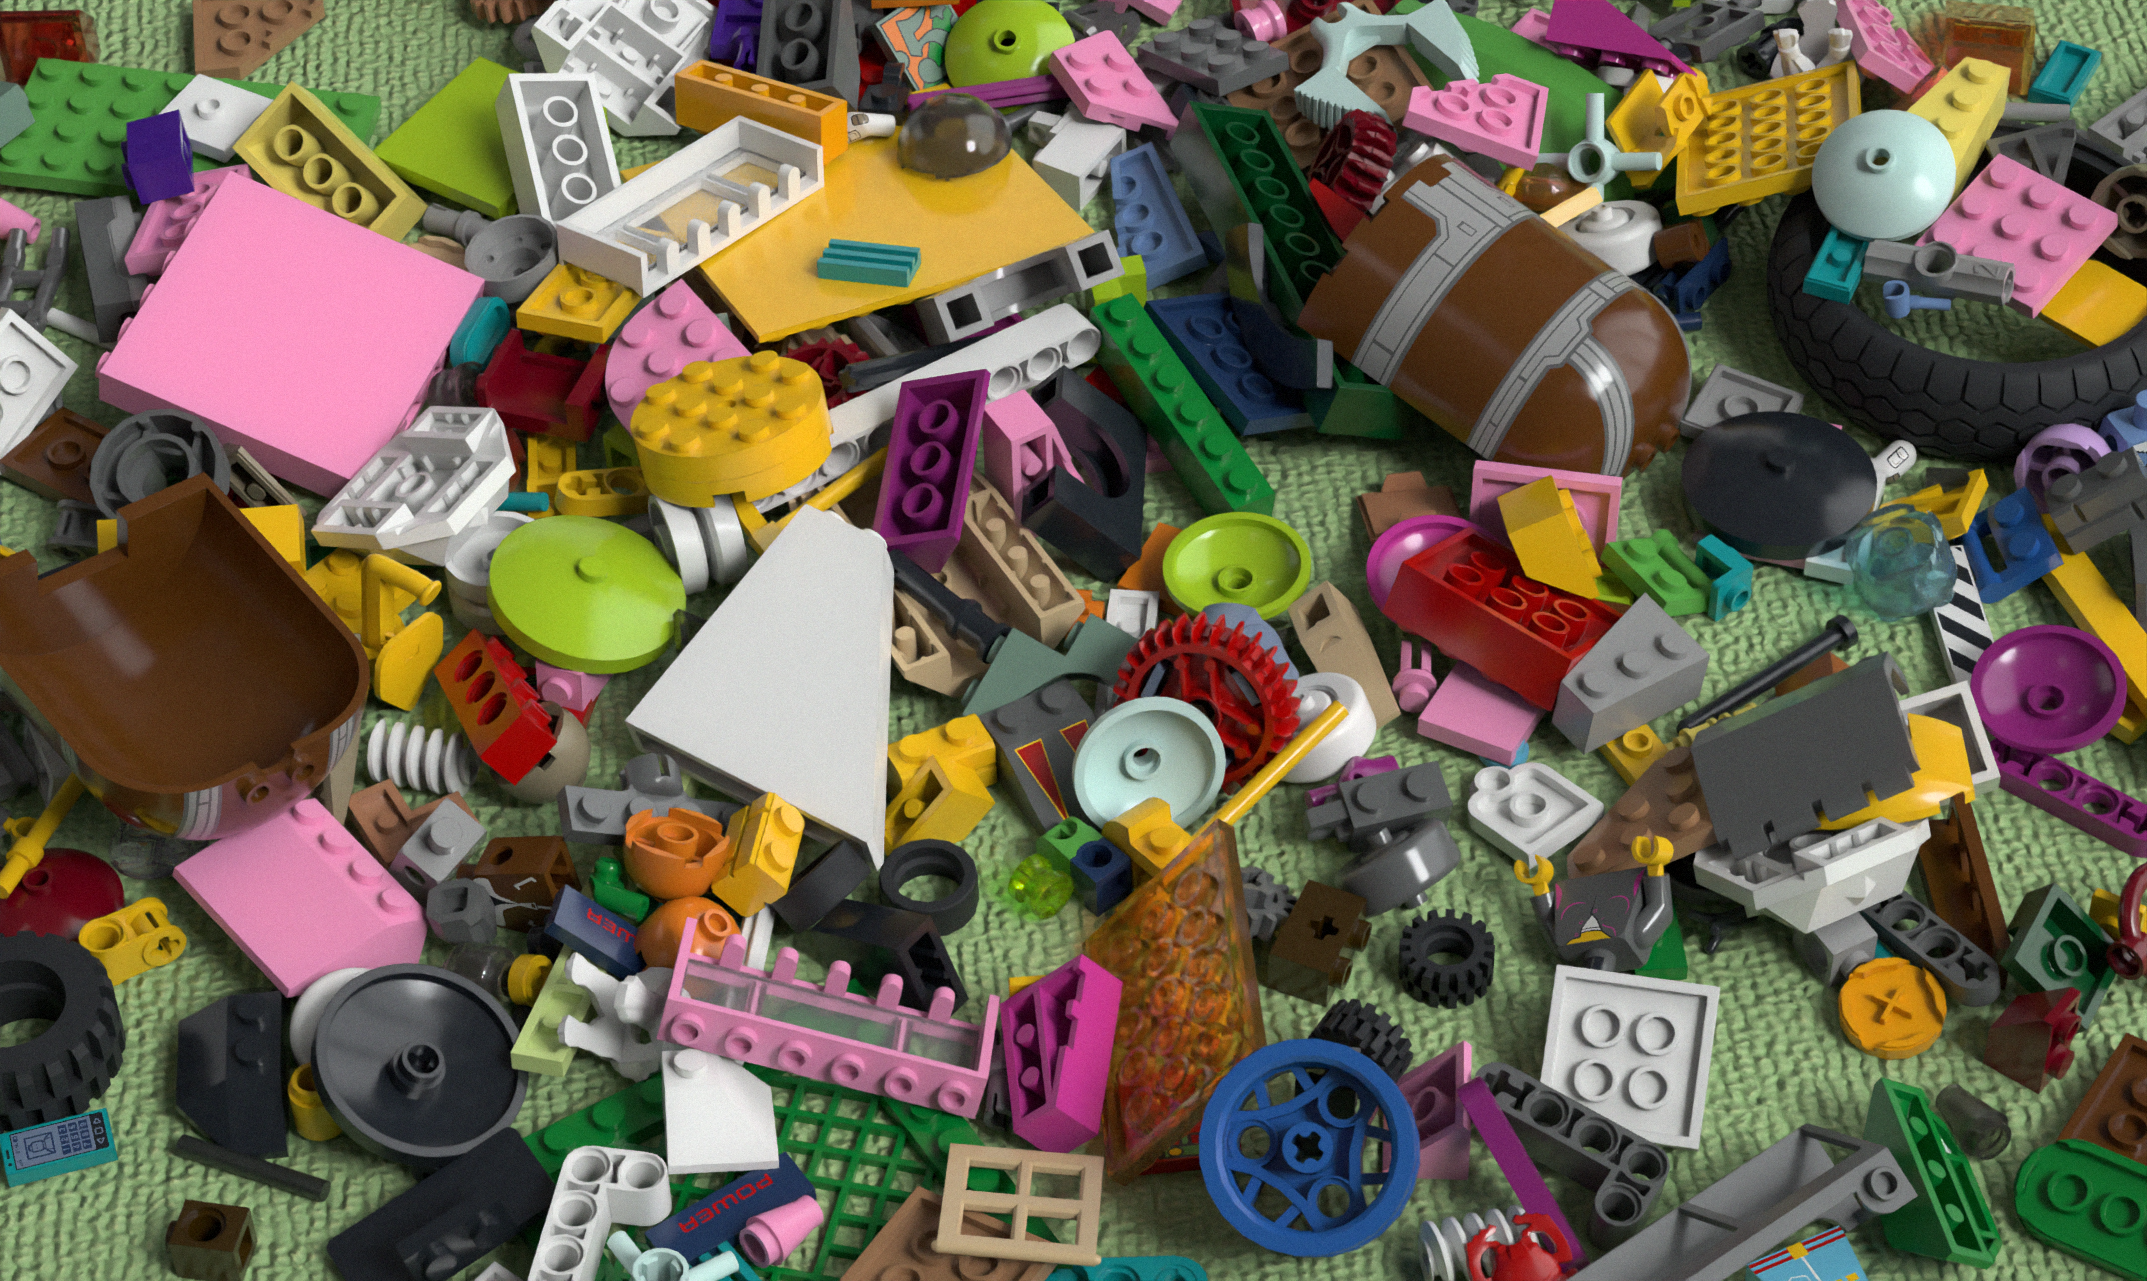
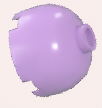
M2075 423L2049 426L2034 435L2017 457L2014 469L2017 490L2025 486L2033 496L2040 513L2048 514L2049 509L2043 491L2051 488L2053 483L2064 475H2077L2095 466L2102 456L2112 451L2103 437L2091 428ZM2045 445L2055 446L2052 449L2043 448Z

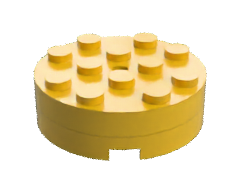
M771 350L761 351L752 356L734 357L711 363L707 361L689 363L682 369V373L663 383L650 386L645 392L646 396L636 406L630 420V429L647 488L655 496L666 502L695 508H714L716 504L713 495L744 491L748 503L769 497L794 486L810 476L826 461L832 451L829 437L830 434H834L822 381L818 373L807 363L780 357L775 351Z

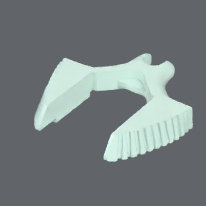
M1434 0L1408 15L1368 14L1349 2H1341L1337 4L1338 13L1342 18L1341 21L1327 23L1321 18L1316 17L1311 22L1310 32L1323 48V59L1320 70L1304 83L1294 89L1297 110L1302 112L1303 116H1307L1308 120H1313L1314 124H1320V127L1323 128L1328 127V130L1331 131L1336 121L1342 119L1343 115L1347 112H1352L1357 108L1364 112L1374 113L1384 118L1385 122L1393 126L1386 111L1346 78L1350 60L1374 45H1407L1412 42L1418 52L1453 81L1474 78L1479 83L1477 79L1479 77V72L1477 71L1479 67L1467 33L1445 0ZM1394 128V132L1397 134V139H1398V138H1399V137H1398V133H1397V131H1396L1395 128Z

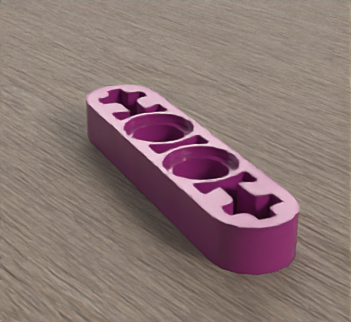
M1997 738L1989 742L2001 776L1999 788L2128 855L2147 858L2146 804L2048 754L2025 752L2006 745ZM2052 779L2060 782L2064 788L2059 791H2049L2043 789L2038 782ZM2090 802L2100 803L2106 806L2109 812L2102 815L2093 814L2085 810L2083 805Z
M1479 1075L1458 1087L1456 1092L1525 1211L1529 1214L1535 1212L1539 1214L1548 1213L1567 1240L1572 1252L1573 1261L1560 1264L1562 1272L1565 1273L1570 1268H1576L1579 1271L1591 1262L1485 1081ZM1539 1233L1551 1254L1555 1253L1554 1246L1549 1238Z

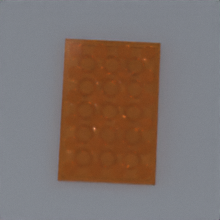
M1219 818L1208 826L1082 943L1084 956L1123 982L1101 1118L1108 1178L1125 1187L1140 1173L1149 1169L1156 1159L1179 1139L1187 1136L1191 1129L1203 1119L1205 1108L1219 1082L1239 1061L1267 1046L1235 830L1233 826Z

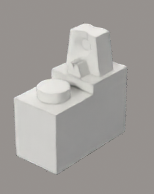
M1072 107L1064 116L1037 111L1028 120L1029 141L1043 148L1039 149L1034 155L1031 168L1072 209L1081 211L1111 179L1110 159L1127 152L1126 128H1122L1114 123H1104L1086 118L1075 107Z

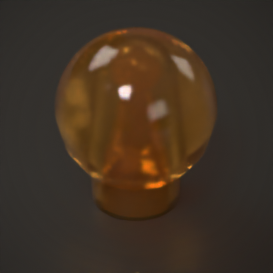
M1548 162L1535 163L1532 172L1525 170L1516 185L1513 198L1540 216L1586 190L1587 183L1571 179L1564 169Z

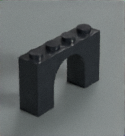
M1063 365L1031 390V398L1055 424L1067 450L1074 455L1089 475L1095 491L1056 464L1023 489L1021 524L1095 576L1108 583L1123 571L1126 572L1130 566L1141 558L1148 426L1067 366Z

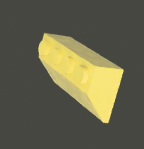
M292 80L232 147L273 189L397 242L404 238L429 207L314 94Z

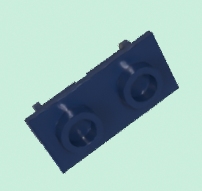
M1723 237L1715 246L1712 245L1709 253L1701 262L1683 261L1677 264L1676 272L1671 271L1662 281L1654 286L1653 295L1660 299L1667 307L1675 309L1677 314L1695 312L1700 309L1705 300L1720 285L1726 283L1731 274L1732 262L1729 259L1728 238Z

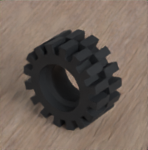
M1446 909L1445 917H1439L1437 910L1428 911L1427 921L1418 915L1412 919V927L1405 926L1402 931V938H1400L1398 975L1399 980L1403 979L1402 987L1407 993L1413 990V999L1420 1003L1426 996L1429 997V1007L1438 1008L1440 1001H1447V1009H1457V1000L1462 999L1465 1006L1473 1004L1474 994L1482 998L1487 993V986L1491 987L1493 981L1495 945L1492 932L1486 933V924L1481 920L1472 925V914L1467 912L1463 913L1461 919L1455 918V909ZM1448 952L1463 957L1465 961L1456 965H1441L1432 962L1428 957L1436 953Z
M1342 999L1336 1004L1334 1003L1311 1032L1308 1039H1322L1348 1047L1361 1048V1054L1370 1058L1397 1083L1413 1059V1052L1409 1051L1412 1046L1409 1038H1400L1404 1033L1403 1028L1399 1024L1392 1026L1389 1023L1392 1017L1385 1011L1381 1016L1376 1014V1006L1367 1003L1362 1008L1361 1002L1358 999H1351L1349 1003L1346 999Z

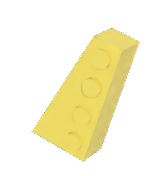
M1966 56L1906 111L1932 123L1945 136L1952 149L1956 165V183L1952 198L1944 212L1960 195L1986 146V140L1990 139L2004 113L2011 68L1993 64L1987 60H1978ZM1878 157L1873 161V164L1881 166L1886 164L1889 159Z

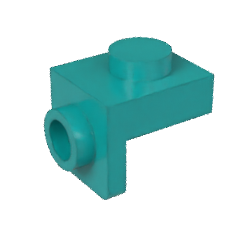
M1712 534L1697 542L1695 564L1711 580L1716 579L1711 585L1708 616L1718 621L1732 611H1739L1750 600L1754 565L1743 558L1737 550L1728 547Z

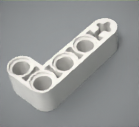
M583 1146L569 1153L562 1165L527 1281H594L612 1222L652 1226L663 1221L669 1215L672 1208L668 1170L664 1160L658 1155L649 1152L601 1146Z

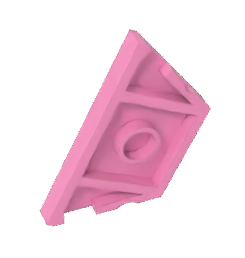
M1105 30L1052 52L1048 68L1084 117L1104 123H1114L1122 128L1139 132L1141 124L1145 123L1161 128L1165 133V140H1172L1179 124L1178 118L1111 30Z

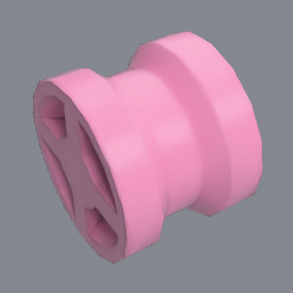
M1261 0L1257 3L1256 8L1252 10L1243 8L1234 15L1236 29L1242 35L1254 40L1265 42L1269 40L1277 41L1287 36V27L1283 14L1273 0Z

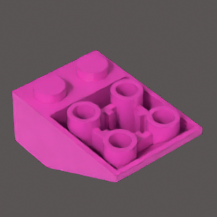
M1554 0L1545 40L1558 50L1557 55L1570 59L1571 62L1590 71H1596L1597 65L1633 69L1635 74L1651 68L1654 74L1673 80L1680 73H1689L1697 77V74L1607 0Z

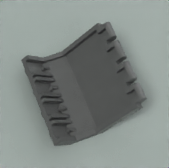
M1888 651L1876 656L1865 657L1851 667L1830 676L1816 678L1802 688L1783 696L1769 698L1755 708L1734 717L1720 719L1713 726L1697 732L1690 750L1716 838L1725 851L1731 849L1737 861L1772 847L1769 833L1775 831L1779 841L1782 843L1821 827L1818 813L1823 810L1828 820L1833 822L1869 807L1870 801L1867 792L1874 790L1877 799L1881 802L1915 787L1912 773L1921 770L1895 692L1896 689L1900 696L1909 693L1910 690L1905 675Z

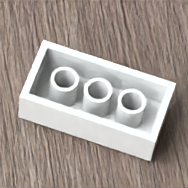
M508 74L495 101V108L520 214L539 215L552 223L557 231L556 224L622 185L595 74Z

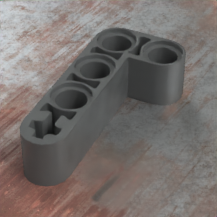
M1491 1062L1483 1065L1476 1072L1475 1077L1480 1075L1485 1081L1529 1157L1597 1193L1586 1226L1587 1237L1592 1245L1607 1253L1643 1229L1659 1203L1670 1169L1669 1158L1664 1150L1508 1064ZM1535 1121L1547 1122L1552 1127L1538 1125ZM1583 1147L1594 1148L1600 1153L1588 1152ZM1632 1174H1641L1650 1180H1640ZM1606 1215H1617L1624 1220V1222H1617L1611 1220Z

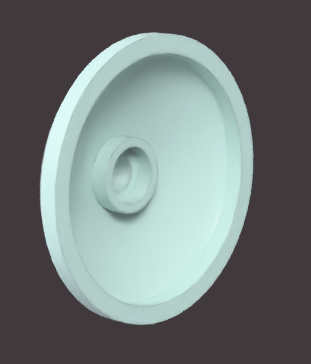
M1900 110L1870 111L1845 121L1825 139L1816 154L1812 169L1813 192L1817 205L1824 217L1842 233L1868 242H1874L1875 239L1891 242L1898 241L1926 229L1939 218L1948 206L1956 183L1955 159L1945 136L1926 119ZM1878 157L1889 159L1886 164L1881 166L1873 164V161Z
M1155 696L1134 699L1120 704L1102 715L1092 724L1081 739L1072 766L1074 791L1085 814L1101 829L1106 822L1150 797L1160 798L1170 804L1171 820L1184 829L1204 814L1215 800L1224 779L1225 751L1221 738L1212 722L1194 706L1168 697ZM1148 748L1145 755L1134 757V753L1138 750Z

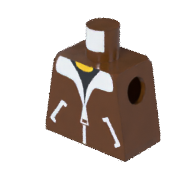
M557 835L495 837L489 841L477 864H461L456 875V880L468 878L485 886L495 905L497 927L528 934L533 926L544 925V916L550 913L555 895L563 886L567 884L580 893L582 891L580 880L563 836Z

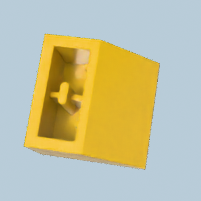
M1551 474L1497 497L1508 536L1526 577L1588 599L1600 596L1595 578L1603 574L1586 529H1583L1568 487L1558 490Z

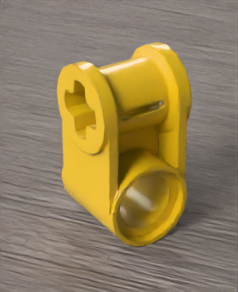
M156 897L140 899L128 907L89 921L81 928L78 937L79 944L88 949L90 955L98 958L105 966L108 978L111 979L113 986L119 985L127 979L152 968L174 961L183 953L187 938L181 928L170 923L167 918L168 910L162 900ZM146 913H150V914H151V916L149 917V919H148L147 916L145 915ZM159 944H160L161 947L163 948L162 950H158V949H157V947L159 946Z

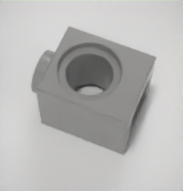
M1856 912L1807 934L1795 929L1792 946L1824 984L1830 988L1848 980V976L1858 966L1874 960L1878 934L1860 913Z

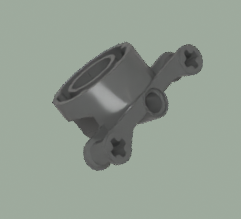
M177 409L146 410L123 420L103 438L91 462L90 488L96 504L68 499L60 500L56 507V511L59 514L53 537L47 539L45 549L59 558L70 561L79 560L81 562L98 555L97 520L117 519V509L165 489L169 486V481L167 480L169 476L184 481L205 472L227 496L230 485L231 466L220 440L197 416Z

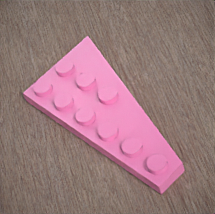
M1834 0L1838 9L1835 18L1840 25L1838 28L1852 31L1851 53L1857 61V69L1866 77L1872 80H1877L1878 77H1881L1891 83L1890 88L1898 96L1909 102L1914 98L1919 100L1941 80L1932 71L1936 66L1907 31L1901 27L1897 31L1892 28L1890 22L1894 16L1888 8L1880 5L1876 0Z

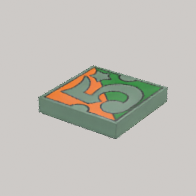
M951 5L898 7L868 27L888 61L905 62L902 82H907V87H910L912 92L949 81L945 65V48L949 34L955 23L959 20Z

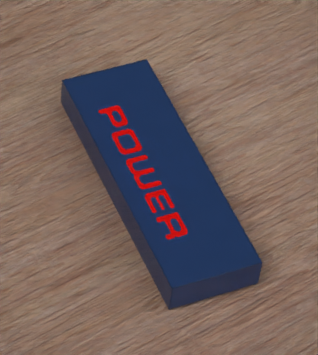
M567 884L556 893L544 932L622 980H625L628 975L635 976L637 973L643 972L642 970L647 966L642 950L637 955L634 943L638 928Z
M785 1151L778 1155L779 1168L752 1170L644 1232L646 1244L650 1249L668 1248L677 1251L686 1259L687 1263L695 1267L700 1264L698 1257L708 1252L712 1257L718 1254L717 1246L727 1240L733 1248L741 1244L739 1234L746 1227V1222L750 1217L794 1202L803 1195H808L816 1200L815 1188Z

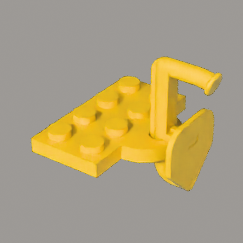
M339 547L307 570V576L301 577L353 633L360 634L361 645L369 662V682L375 691V696L405 711H411L416 706L442 653L443 620L433 612H426L405 627L398 614L417 599H419L421 606L430 604L440 592L442 584L440 581H432L420 572L384 555L375 553L363 558Z

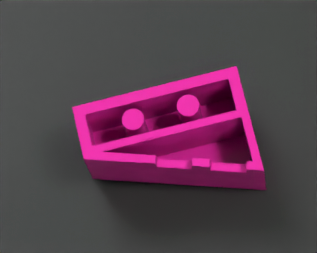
M1083 954L1073 958L1000 1004L1014 1133L1045 1152L1069 1153L1099 1133L1123 982Z

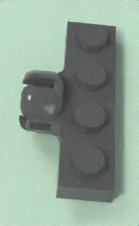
M655 753L639 755L630 759L624 770H621L619 773L621 791L565 785L556 795L564 841L623 847L625 825L629 818L642 810L653 809L652 817H668L669 808H683L700 812L717 820L723 826L721 835L725 838L731 815L747 805L689 797L683 789L679 764L669 755H662L663 774L660 772L658 757Z

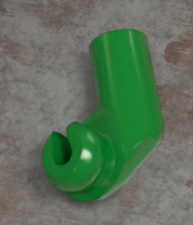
M610 857L598 858L594 862V872L589 874L588 881L594 902L612 913L638 922L642 921L649 908V898L624 889L623 881L620 878L623 870L620 861Z

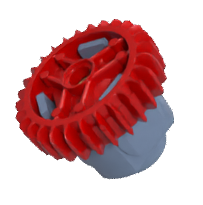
M1216 603L1205 606L1193 623L1184 612L1178 616L1174 623L1166 618L1160 622L1156 629L1150 628L1140 640L1137 643L1135 642L1127 652V656L1117 672L1119 679L1114 684L1112 690L1115 694L1119 695L1114 702L1113 708L1134 699L1157 696L1184 701L1207 716L1223 743L1226 765L1221 787L1228 796L1233 794L1239 785L1244 787L1293 740V734L1301 721L1296 712L1300 708L1302 699L1291 696L1297 687L1299 672L1288 658L1276 631L1262 620L1255 608L1238 603ZM1148 748L1141 749L1142 751L1138 757L1145 755Z

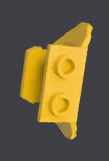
M1645 69L1604 122L1620 153L1660 152L1662 155V168L1660 171H1625L1627 177L1631 180L1632 187L1639 190L1650 189L1656 178L1670 161L1687 146L1686 140L1704 116L1711 115L1713 97L1702 98L1699 88L1700 80L1693 74L1680 73L1666 92L1663 93L1652 69ZM1663 132L1665 136L1659 137V134Z

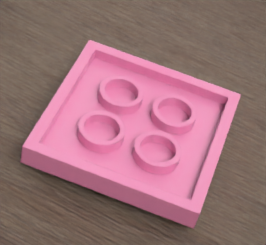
M1999 153L1914 246L1922 247L1933 241H1943L1951 244L1958 254L2014 263L2016 270L2014 290L2009 303H2005V305L2033 320L2118 226V214Z

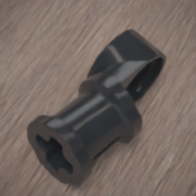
M1789 17L1782 19L1776 24L1772 23L1761 30L1760 37L1753 43L1748 42L1737 50L1736 56L1738 64L1744 72L1757 80L1766 77L1771 72L1772 64L1779 52L1773 31L1788 28L1796 29L1799 36L1804 35L1802 19L1800 17Z

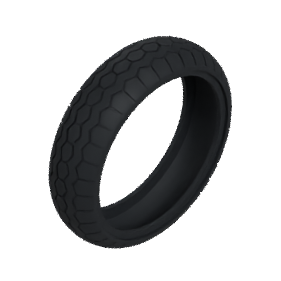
M2000 119L1990 139L2042 127L2043 125L2027 122L2021 124V121ZM2077 136L2064 187L2091 200V196L2100 181L2117 169L2134 165L2135 163L2100 144ZM1986 146L1960 195L1990 163ZM1812 185L1807 191L1794 195L1779 221L1770 247L1766 284L1770 316L1781 346L1793 367L1816 394L1837 412L1880 437L1892 442L1896 440L1909 441L1916 450L1919 448L1921 452L1946 458L1955 456L1957 460L1987 463L1990 460L1991 463H2016L2017 457L2034 435L2054 424L2075 423L2091 428L2098 434L2102 420L2107 414L2135 406L2137 394L2147 390V315L2136 326L2117 339L2088 352L2066 358L2027 363H2000L1952 356L1920 346L1890 332L1863 313L1851 300L1847 305L1802 292L1804 278L1832 226L1817 205ZM2102 244L2096 249L2095 252L2111 263L2121 274L2147 288L2146 258L2134 257L2131 260L2120 258L2107 250ZM2045 445L2043 448L2052 449L2055 446Z

